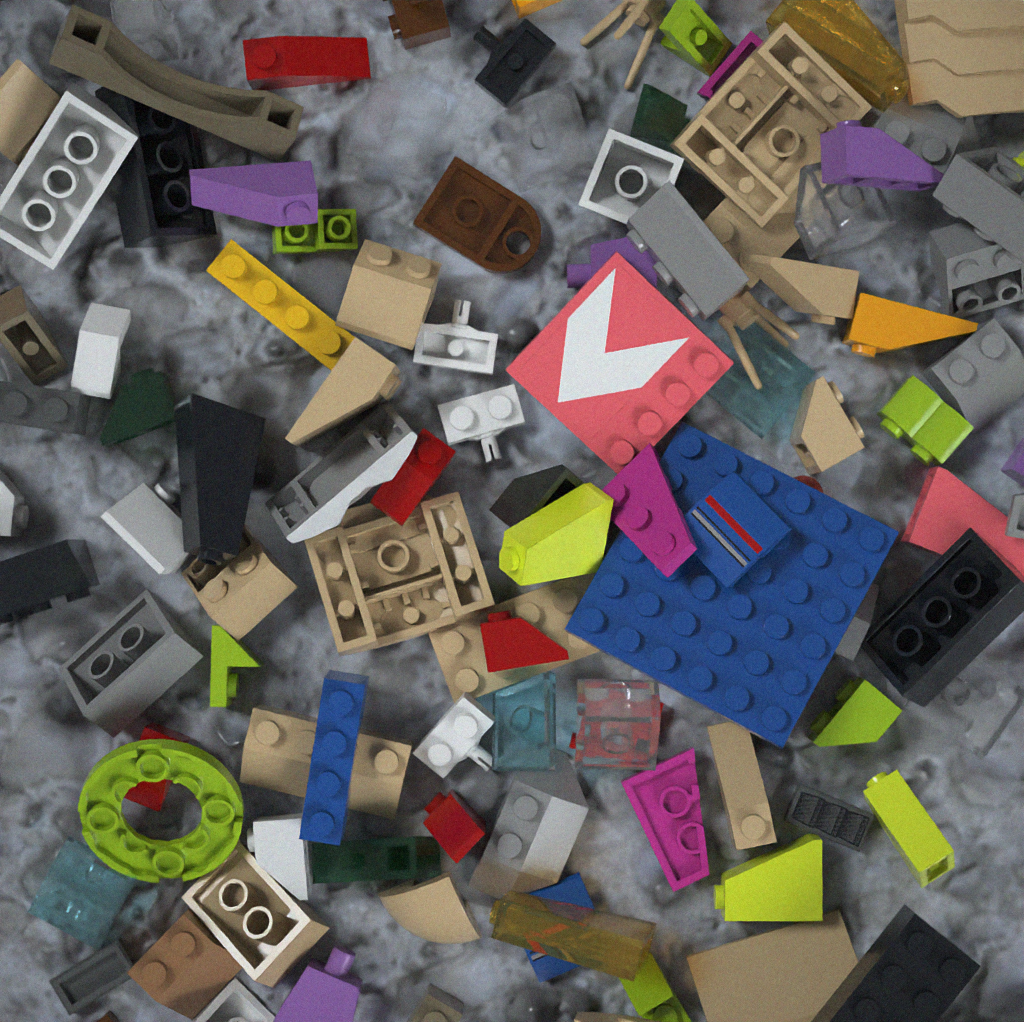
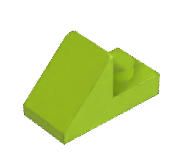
M676 0L659 26V29L665 34L660 44L708 76L713 74L732 45V42L695 0Z
M219 624L212 625L210 707H227L232 704V697H238L239 674L233 673V667H261L264 665L263 661L241 639L237 641Z
M650 950L616 970L639 1016L660 1022H692Z

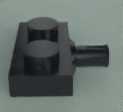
M526 18L512 34L504 37L502 40L493 35L485 26L480 27L473 40H476L491 54L487 65L474 79L475 84L506 108L555 49L556 42Z

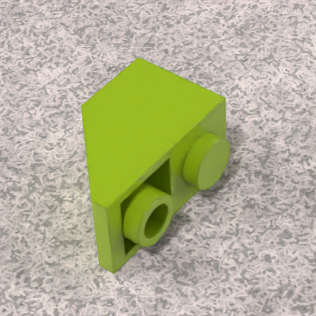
M857 677L853 682L849 679L835 694V698L838 701L829 712L821 711L809 726L812 732L807 738L819 747L877 742L900 715L902 710L867 680Z

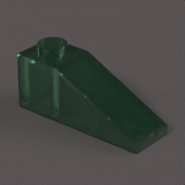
M433 836L341 841L340 846L312 843L313 884L434 878L441 875L440 844Z

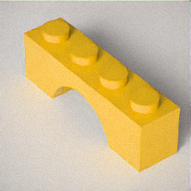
M232 239L206 270L217 281L275 325L330 371H332L355 338L344 328L335 326L336 322Z

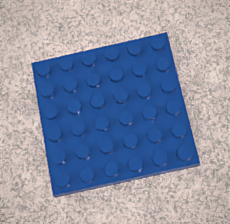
M681 422L659 462L664 474L670 481L671 491L683 515L728 474L736 471L792 529L764 558H760L730 588H727L694 553L667 578L629 537L620 530L566 625L565 631L783 749L899 532Z

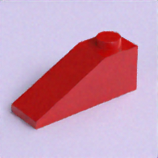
M275 36L243 40L246 76L252 90H273L371 79L368 44L365 37Z

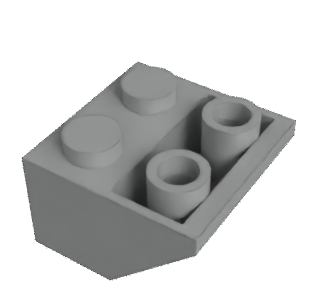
M968 221L929 232L931 266L946 315L963 318L1024 299V265L1011 260L1005 253L1006 249L995 241H988L978 236L974 232V226Z

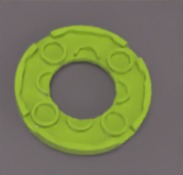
M147 739L120 746L106 754L94 765L82 787L78 802V812L80 813L83 827L82 835L95 855L112 869L128 877L151 883H159L160 878L183 877L184 882L211 872L232 853L242 830L244 803L240 788L233 775L211 754L189 743L167 739ZM163 779L172 780L174 784L180 783L186 786L195 795V798L198 799L202 808L201 820L195 830L182 838L169 841L154 840L137 833L125 819L122 812V801L128 790L135 787L139 782H159Z

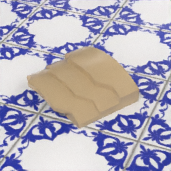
M894 0L909 106L940 104L956 118L1024 112V0Z
M784 21L774 29L714 93L670 144V147L682 158H685L684 160L695 171L701 173L759 228H763L774 214L800 213L825 184L822 183L820 134L837 128L836 124L841 121H860L872 106Z
M459 491L437 498L426 495L403 526H400L371 503L347 509L340 525L304 540L339 657L425 635L428 632L471 619L493 610L495 607Z

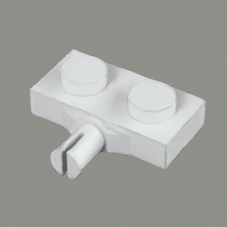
M454 300L452 323L441 325L423 324L416 341L413 363L493 375L498 334L477 331L467 325L471 302L464 300L462 315L460 316L462 301Z
M515 384L437 405L448 445L467 440L481 441L486 463L493 462L489 447H492L495 461L502 459L496 436L507 429L525 425Z
M464 692L414 748L413 754L442 778L458 762L466 759L468 756L485 771H488L497 758L479 745L483 734L495 722L496 716L467 692Z

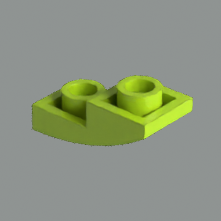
M318 209V223L279 227L272 225L273 254H307L357 250L356 209Z

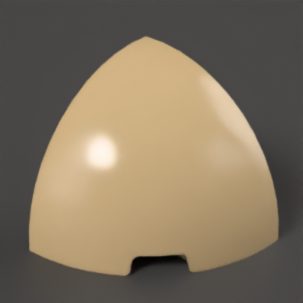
M450 871L420 884H417L414 878L378 893L383 906L391 917L404 929L422 939L441 944H461L482 938L467 900H462Z

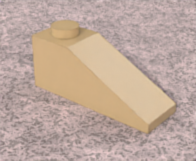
M743 254L742 262L795 312L812 314L811 322L835 325L836 317L853 318L860 271L774 256Z
M731 721L706 726L732 845L736 850H742L777 842L769 803L750 732Z

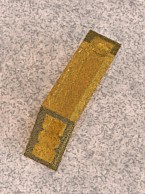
M782 0L765 21L769 35L778 25L785 21L858 94L883 113L892 103L897 104L908 91L909 76L907 64L854 0Z
M512 890L505 894L501 900H495L489 918V923L494 925L491 937L493 939L633 982L648 961L657 923Z

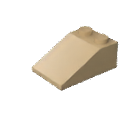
M814 195L800 213L774 214L763 228H759L732 201L725 198L703 222L750 279L743 288L747 292L750 291L760 278L742 262L743 254L781 258L828 207Z
M355 337L285 439L301 448L377 406L383 398L389 401L401 385L402 381L398 377L401 373L396 364Z
M238 840L234 850L222 864L201 876L181 897L255 982L273 988L280 983L330 929L304 900L297 899L256 863L255 854L249 852L248 847L241 840Z

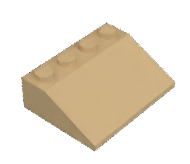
M839 909L823 913V921H796L686 956L706 1022H811L858 963Z

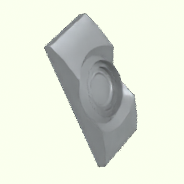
M386 400L271 497L265 505L285 537L292 544L312 538L340 525L348 507L361 499L373 486L392 481L409 456L418 436Z

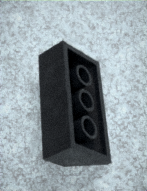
M101 87L95 91L96 98L107 104L139 135L112 178L124 248L161 247L217 235L213 210L193 206L191 203L189 170L205 169L197 127L108 88Z
M970 527L868 629L860 647L902 697L922 707H926L1024 611V576Z
M66 539L0 561V625L15 621L13 613L27 609L29 615L52 609L51 601L58 598L66 597L67 603L91 596L89 588L98 586L100 583L86 540Z

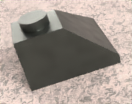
M563 464L513 479L489 511L511 528L584 484V482Z

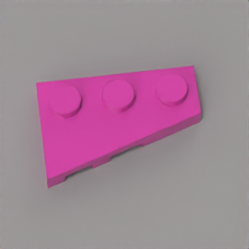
M693 747L621 780L623 788L673 892L710 875Z

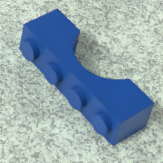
M329 670L324 677L299 835L301 840L338 846L341 844L345 834L351 797L353 764L364 714L369 676Z

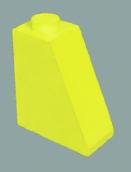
M591 482L580 485L504 531L502 549L499 552V568L520 586L596 573L603 561L614 499Z
M898 770L893 771L889 775L884 771L871 778L866 783L868 788L863 791L864 799L920 887H925L955 867L954 850Z
M806 834L721 873V885H714V909H721V915L725 921H823L822 839L817 834Z

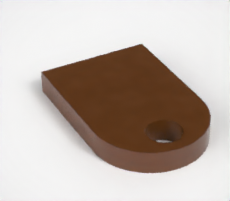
M456 156L413 222V226L485 271L496 274L512 273L526 266L537 253L541 240V225L538 215L526 200ZM515 233L524 234L529 239V249L523 254L510 252L506 243L511 235Z

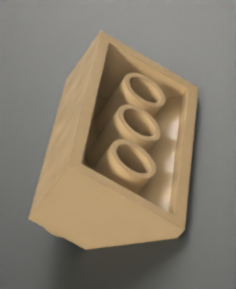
M263 704L253 707L243 747L240 782L305 798L318 718ZM360 728L352 771L349 809L395 820L414 741Z

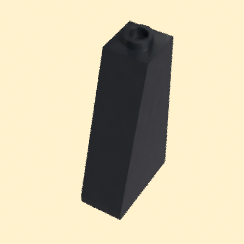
M192 393L177 401L175 406L184 552L198 555L197 561L201 563L221 565L223 561L238 557L266 418Z

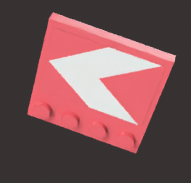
M616 250L506 367L505 371L618 474L649 443L654 447L734 364V361Z

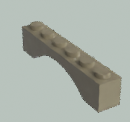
M73 4L59 29L48 62L277 162L295 141L304 109L303 106L267 90H244L224 87L180 73L138 48L112 21Z

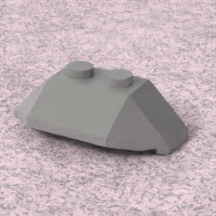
M895 77L858 93L872 106L860 120L863 127L881 129L943 174H945L957 153L981 149L972 117L956 118L940 104L909 106L906 81L901 78Z
M533 738L529 739L468 886L502 901H507L558 883L589 810L567 753Z

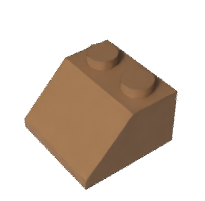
M189 907L131 967L127 974L156 1002L192 1020L242 967Z

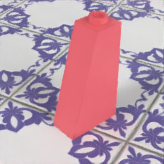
M939 466L929 468L901 542L941 557L971 527L1024 576V539L1004 535L1008 517L948 470Z

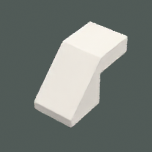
M96 303L90 304L79 331L71 392L111 399L121 373L120 348L131 322L129 309Z

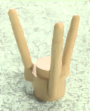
M623 0L621 4L580 40V44L586 46L624 12L627 17L614 33L616 40H619L633 23L644 27L647 23L649 24L624 84V88L627 90L632 88L655 32L665 19L660 12L666 5V0Z
M742 289V291L718 309L723 316L717 322L727 332L755 389L760 390L762 383L734 327L738 325L741 330H744L755 322L782 348L788 347V341L766 320L794 340L799 339L800 335L786 322L760 304L749 291L745 292Z

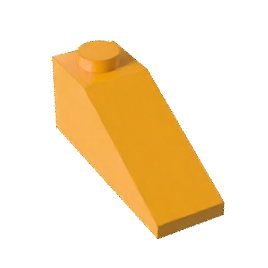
M859 293L855 299L853 318L848 319L842 344L852 346L851 352L854 354L875 357V353H885L967 336L977 331L978 323Z

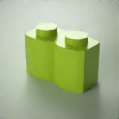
M914 375L907 378L877 412V415L882 419V422L879 424L880 427L894 439L898 440L901 436L913 446L910 449L911 454L926 466H929L931 462L936 466L942 465L974 429L963 416L943 402L934 391Z

